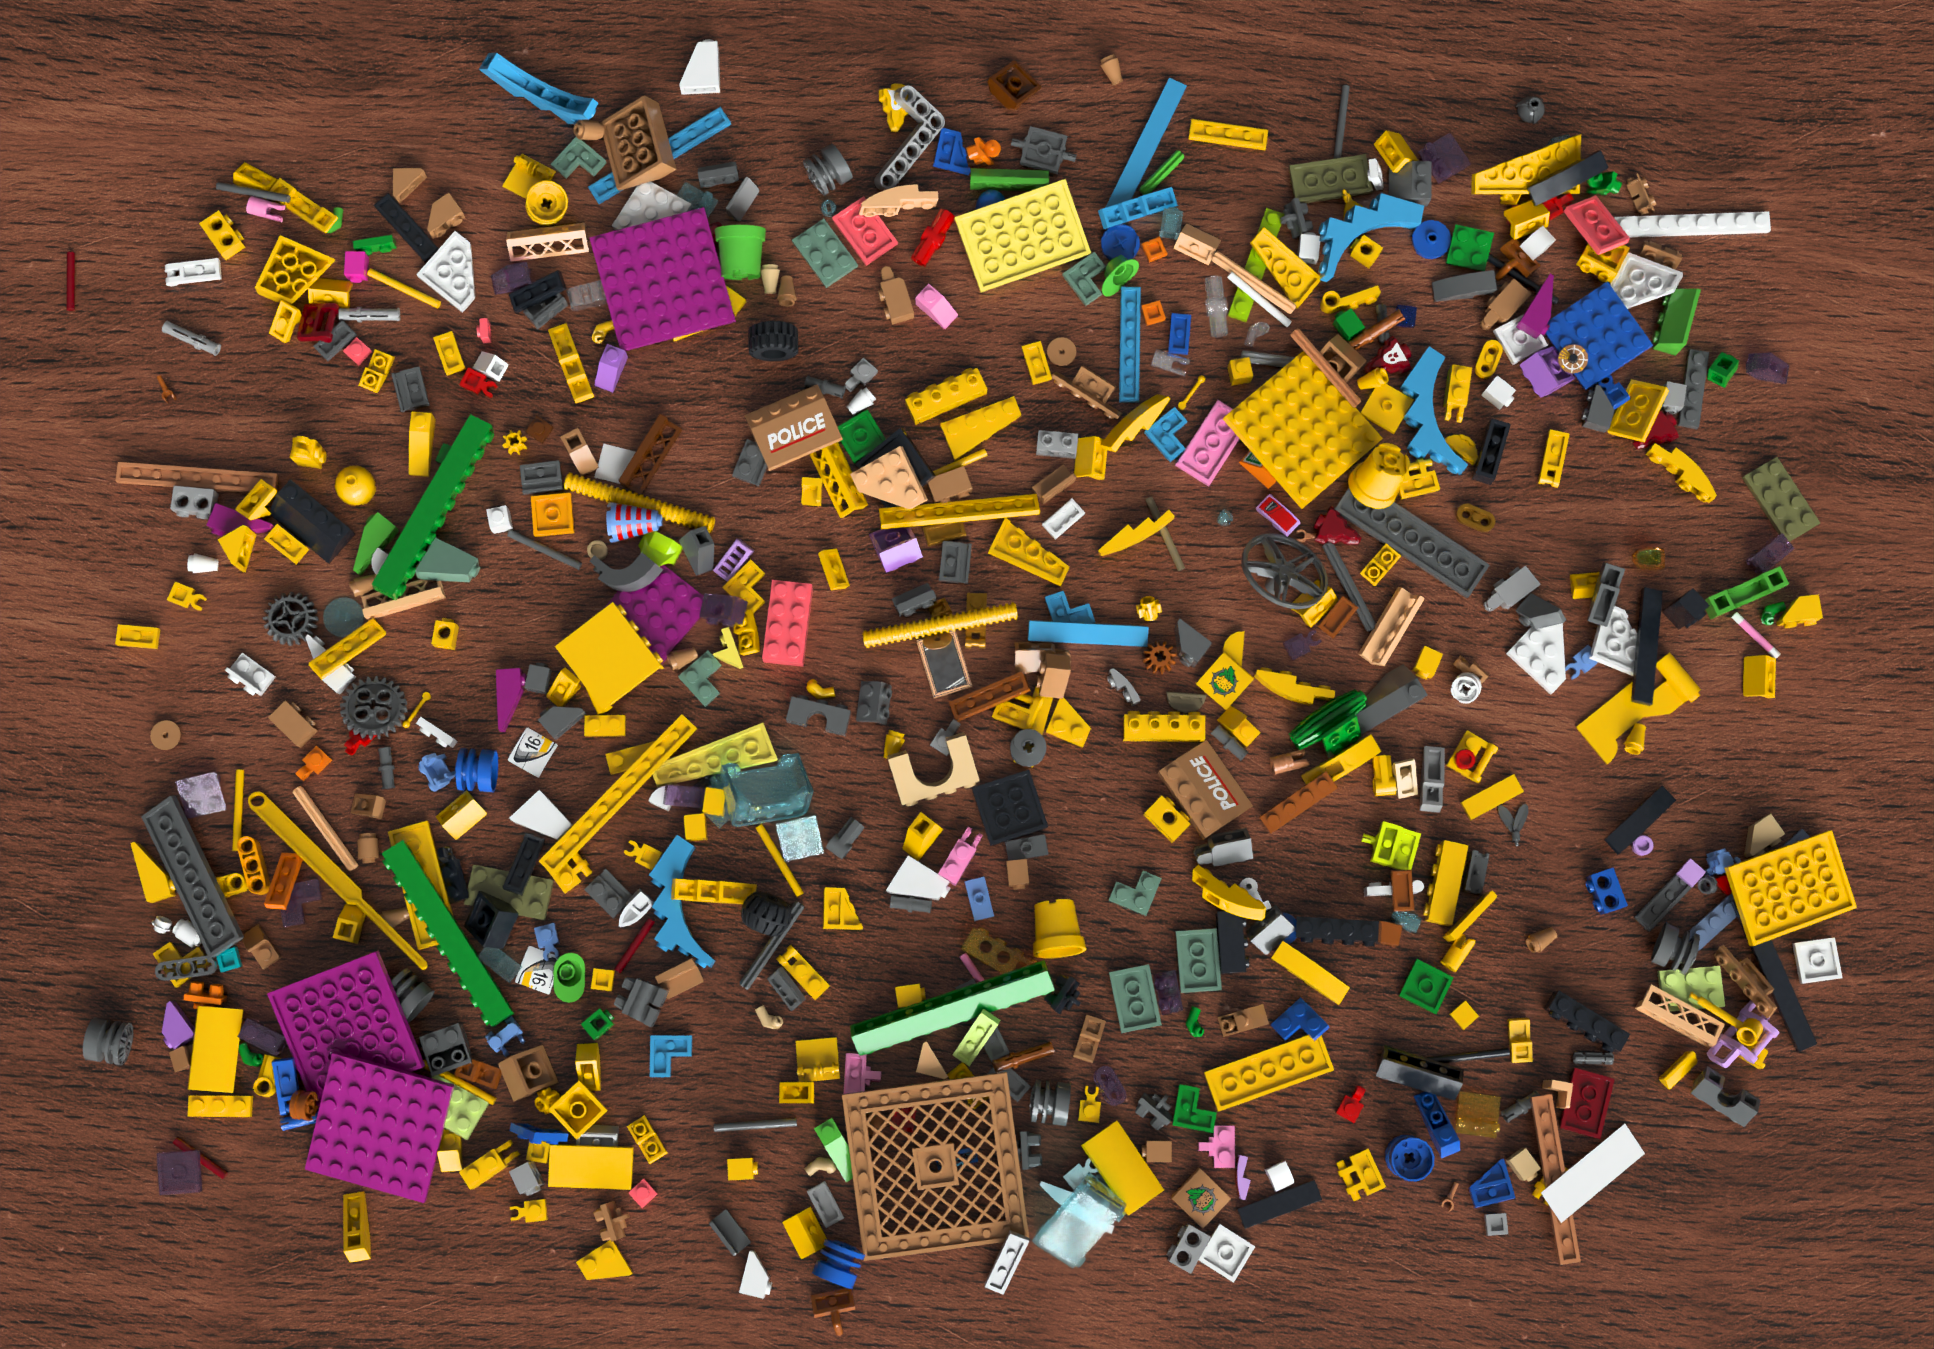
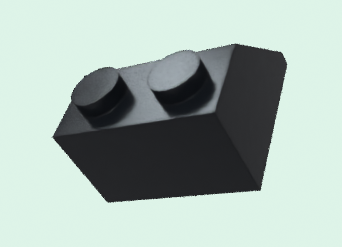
M479 891L464 927L483 947L503 949L519 913L509 903Z

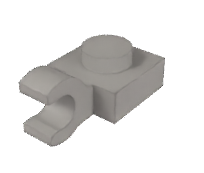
M862 358L850 371L853 377L845 383L846 389L852 392L859 383L865 387L878 373V370L865 358Z
M953 719L946 731L942 728L939 730L930 746L948 756L949 751L945 738L954 735L961 724Z

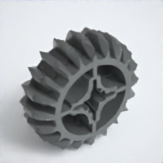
M289 592L288 597L285 593H281L282 599L275 596L274 600L276 602L274 604L268 602L271 609L264 610L265 613L269 614L263 617V620L268 622L264 625V628L269 629L267 634L273 636L275 642L279 640L281 645L287 642L289 646H292L294 641L297 645H300L301 638L306 642L305 637L307 634L313 636L314 633L310 631L311 628L317 629V625L313 622L319 621V618L313 615L317 614L318 610L312 609L315 604L309 602L307 596L302 598L301 593H297L295 596L293 592ZM290 604L301 605L305 611L294 612ZM283 608L282 615L277 617L279 611ZM292 615L294 619H292L293 621L290 623L287 621V619H289L288 617ZM305 620L304 625H303L302 628L299 630V624H300V622H302V621ZM288 626L292 634L281 633L277 627Z

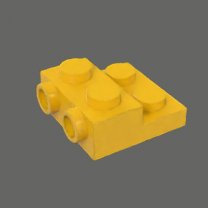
M1588 243L1576 265L1585 273L1591 272L1597 275L1600 281L1612 283L1630 248L1622 245L1597 255Z

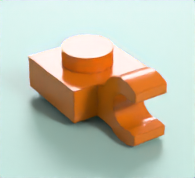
M316 745L302 759L306 765L301 767L295 774L304 781L313 771L318 775L332 759Z

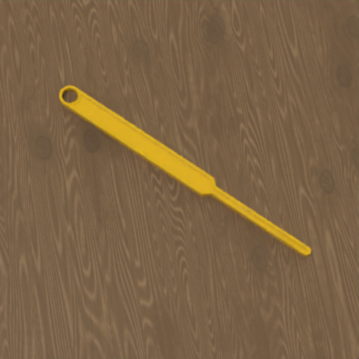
M254 792L249 796L248 803L250 808L347 904L357 905L420 969L425 970L427 968V962L362 898V890L264 793ZM256 796H261L264 798V803L261 806H253L251 800Z

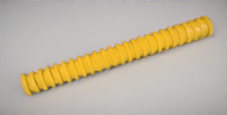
M571 472L565 478V490L570 489V491H576L578 494L582 492V495L588 494V497L594 496L595 499L600 498L601 501L605 499L608 503L611 501L658 510V513L662 514V518H665L666 521L671 520L672 523L676 521L679 525L682 523L683 526L689 525V528L695 527V529L706 526L709 534L712 532L715 524V517L713 516L710 518L707 514L703 516V513L697 514V511L691 512V509L685 510L684 507L679 508L678 505L674 507L671 503L669 505L667 502L661 503V500L656 501L655 498L650 499L642 494L638 496V493L632 494V491L626 492V489L620 490L619 487L614 488L613 485L609 487L606 483L604 485L602 482L596 483V480L591 481L590 478L585 479L584 476L579 477V475H573Z
M1011 602L1010 605L1005 603L1004 606L999 604V607L994 605L993 608H990L988 606L986 609H974L973 612L968 610V613L962 611V614L957 612L956 615H943L942 618L937 616V619L931 617V620L926 618L925 621H913L911 624L909 622L905 625L900 623V626L895 624L894 627L890 625L888 628H876L874 631L870 629L869 632L864 630L863 641L866 648H869L871 645L875 647L876 644L881 646L882 643L886 645L888 642H900L902 639L906 641L907 638L912 640L913 637L918 639L919 636L923 638L925 635L931 636L933 633L937 635L938 632L943 634L944 631L949 633V630L954 632L956 629H968L970 626L974 628L975 625L980 627V624L986 626V623L991 625L993 622H1005L1006 619L1011 621V618L1017 620L1018 613L1014 602Z

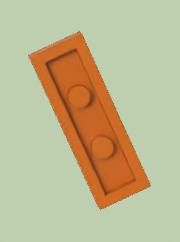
M281 853L264 902L266 908L286 910L303 861L298 854Z

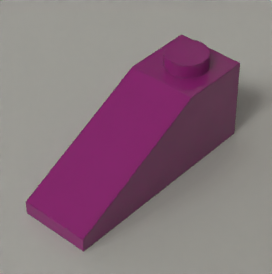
M1551 273L1516 326L1535 339L1540 334L1544 336L1550 327L1547 323L1551 318L1554 275Z
M215 503L206 524L211 529V533L221 537L223 534L226 535L242 525L250 528L255 534L270 532L275 527L271 523L260 519L249 520L236 510Z
M521 668L496 669L498 730L500 732H506L524 692L527 676Z

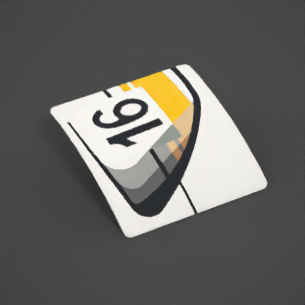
M526 728L510 754L508 761L532 775L540 777L558 745L535 731Z
M528 946L515 982L550 994L553 985L552 970L557 958L554 954L549 953V961H545L543 950Z

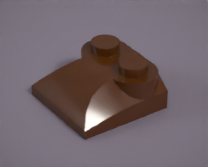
M1015 60L992 75L987 82L989 91L1009 110H1018L1023 102L1042 87Z

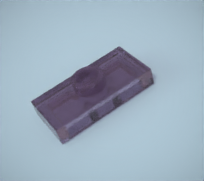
M666 784L663 804L703 808L706 788Z

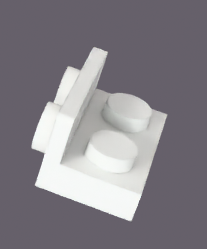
M241 653L231 668L227 667L225 669L229 673L228 678L236 684L240 681L246 685L243 689L251 695L257 693L262 696L276 678V676L244 653Z

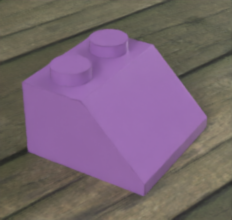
M1554 346L1536 352L1520 364L1523 375L1529 379L1533 385L1534 392L1540 398L1553 393L1575 379L1573 374L1561 369L1558 362L1559 353Z
M910 527L880 529L869 534L886 572L896 570L905 564L913 563L923 557L917 539Z

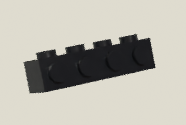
M1297 916L1296 937L1301 939V942L1313 943V940H1321L1323 944H1334V941H1342V945H1354V942L1362 943V946L1375 947V944H1381L1382 923L1380 921Z
M1554 991L1544 1007V1010L1549 1012L1548 1015L1558 1021L1561 1019L1567 1023L1566 1026L1576 1032L1577 1030L1582 1032L1586 1039L1591 1042L1596 1041L1600 1043L1602 1048L1609 1053L1621 1052L1630 1036L1625 1030L1561 991Z
M1384 1045L1377 1062L1376 1077L1444 1098L1455 1100L1463 1084L1464 1069Z

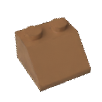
M1339 334L1332 338L1320 351L1321 355L1346 383L1367 361Z
M543 1045L515 1054L498 1063L513 1102L559 1083Z

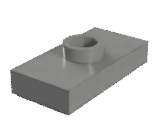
M825 1181L807 1190L826 1228L844 1219Z

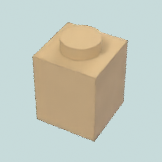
M1526 1148L1519 1149L1506 1159V1162L1521 1181H1531L1538 1175L1537 1171L1541 1169Z

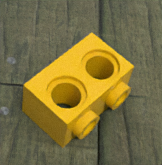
M218 210L199 223L225 260L245 248L241 242L244 240L238 229L236 231L232 229L231 225H233V222L227 214L223 216ZM222 224L220 229L215 230L216 225ZM233 239L230 245H226L227 240Z

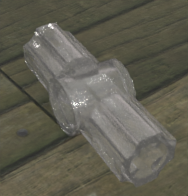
M1218 275L1205 278L1207 297L1205 307L1206 315L1209 316L1210 335L1217 338L1228 335L1226 319L1227 299L1224 297L1222 277Z

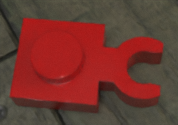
M469 367L459 384L461 387L477 395L482 390L489 398H492L493 395L488 392V388H498L497 384L493 381L485 382L487 379L486 375Z

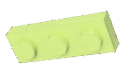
M983 1009L953 1053V1056L970 1067L1001 1020Z

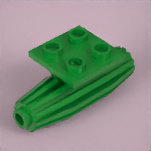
M1351 690L1330 700L1305 717L1289 733L1296 748L1302 750L1322 740L1326 756L1330 758L1340 753L1349 744L1355 743L1361 737L1356 715L1366 706L1365 701L1367 698L1361 690Z

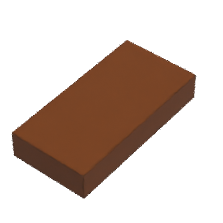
M1342 595L1317 627L1334 639L1357 611L1358 607Z
M1391 870L1393 912L1414 911L1412 870Z

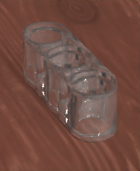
M601 280L571 287L567 290L572 311L608 304Z

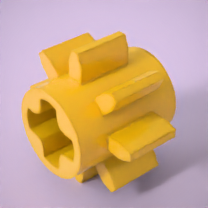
M510 430L508 436H503L506 440L503 447L509 448L508 452L510 455L513 452H517L520 455L522 449H527L524 444L527 438L521 437L522 433L520 430L517 433H513ZM518 440V442H519L518 444L514 443V444L512 445V443H511L512 441L516 442V441Z
M1152 596L1143 597L1140 600V604L1136 605L1139 618L1143 617L1145 621L1157 619L1158 613L1162 612L1159 600H1155Z
M550 1087L538 1091L537 1095L539 1097L535 1099V1106L540 1112H544L547 1115L551 1113L548 1109L560 1099V1095L555 1090L551 1091Z

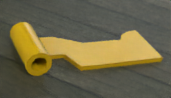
M1670 652L1656 662V668L1666 681L1654 690L1653 704L1651 706L1631 702L1633 684L1631 682L1576 726L1578 731L1606 764H1609L1617 753L1618 744L1616 739L1643 717L1670 714L1686 701L1693 702L1700 696L1698 693L1701 690L1700 687Z

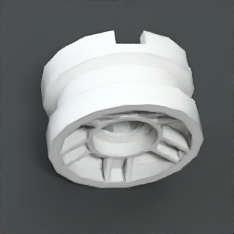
M1461 673L1452 683L1451 693L1459 702L1471 703L1481 692V681L1473 673ZM1464 684L1465 686L1470 687L1469 691H1465L1463 689Z

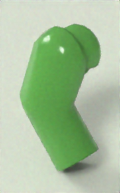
M333 208V214L338 219L327 233H333L341 228L343 220L342 208Z

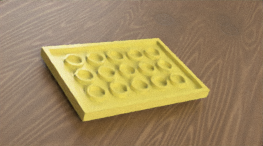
M1066 179L954 218L980 293L1091 254Z

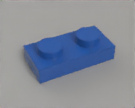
M1171 314L1168 353L1188 355L1191 315Z

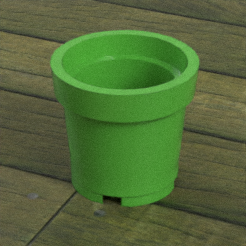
M726 225L715 228V239L719 244L721 277L728 280H742V278L753 280L760 278L762 243L765 242L766 236L765 228L754 225Z

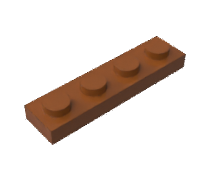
M1021 671L950 701L949 704L955 720L959 722L1031 690L1024 672Z
M1325 771L1263 813L1259 818L1272 834L1338 789V786L1328 772Z

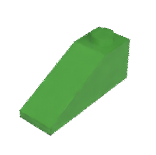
M378 512L367 519V525L363 530L353 568L359 576L372 564V557L376 549L379 548L383 551L399 532L396 526Z
M831 1118L814 1128L845 1182L853 1179L849 1145L836 1122Z

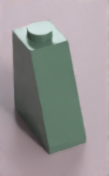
M435 538L415 572L420 580L470 582L472 577L475 578L478 575L480 567L478 558Z

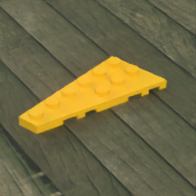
M1581 134L1472 174L1471 194H1529L1527 190L1529 186L1556 170L1563 169L1573 162L1581 160ZM1580 184L1562 194H1580Z

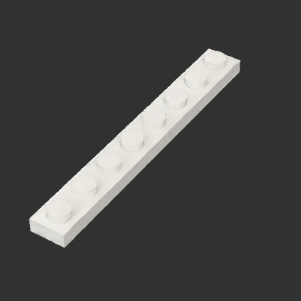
M1769 212L1614 217L1630 238L1769 233L1771 231Z

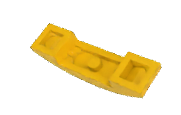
M281 178L270 189L271 192L290 195L291 200L289 203L278 202L286 205L285 207L295 215L324 233H327L338 219L333 213L299 193L293 186Z

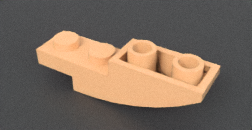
M918 184L890 188L862 202L859 215H865L866 217H873L875 215L891 217L898 215L900 208L912 209L914 207H922L923 209H931L936 207L939 199L938 191L919 192Z

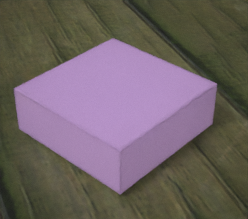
M1690 858L1678 870L1676 875L1690 887H1693L1706 871Z

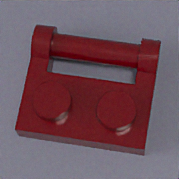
M336 303L304 304L296 336L300 342H332V329L340 306ZM328 312L324 331H320L324 313Z

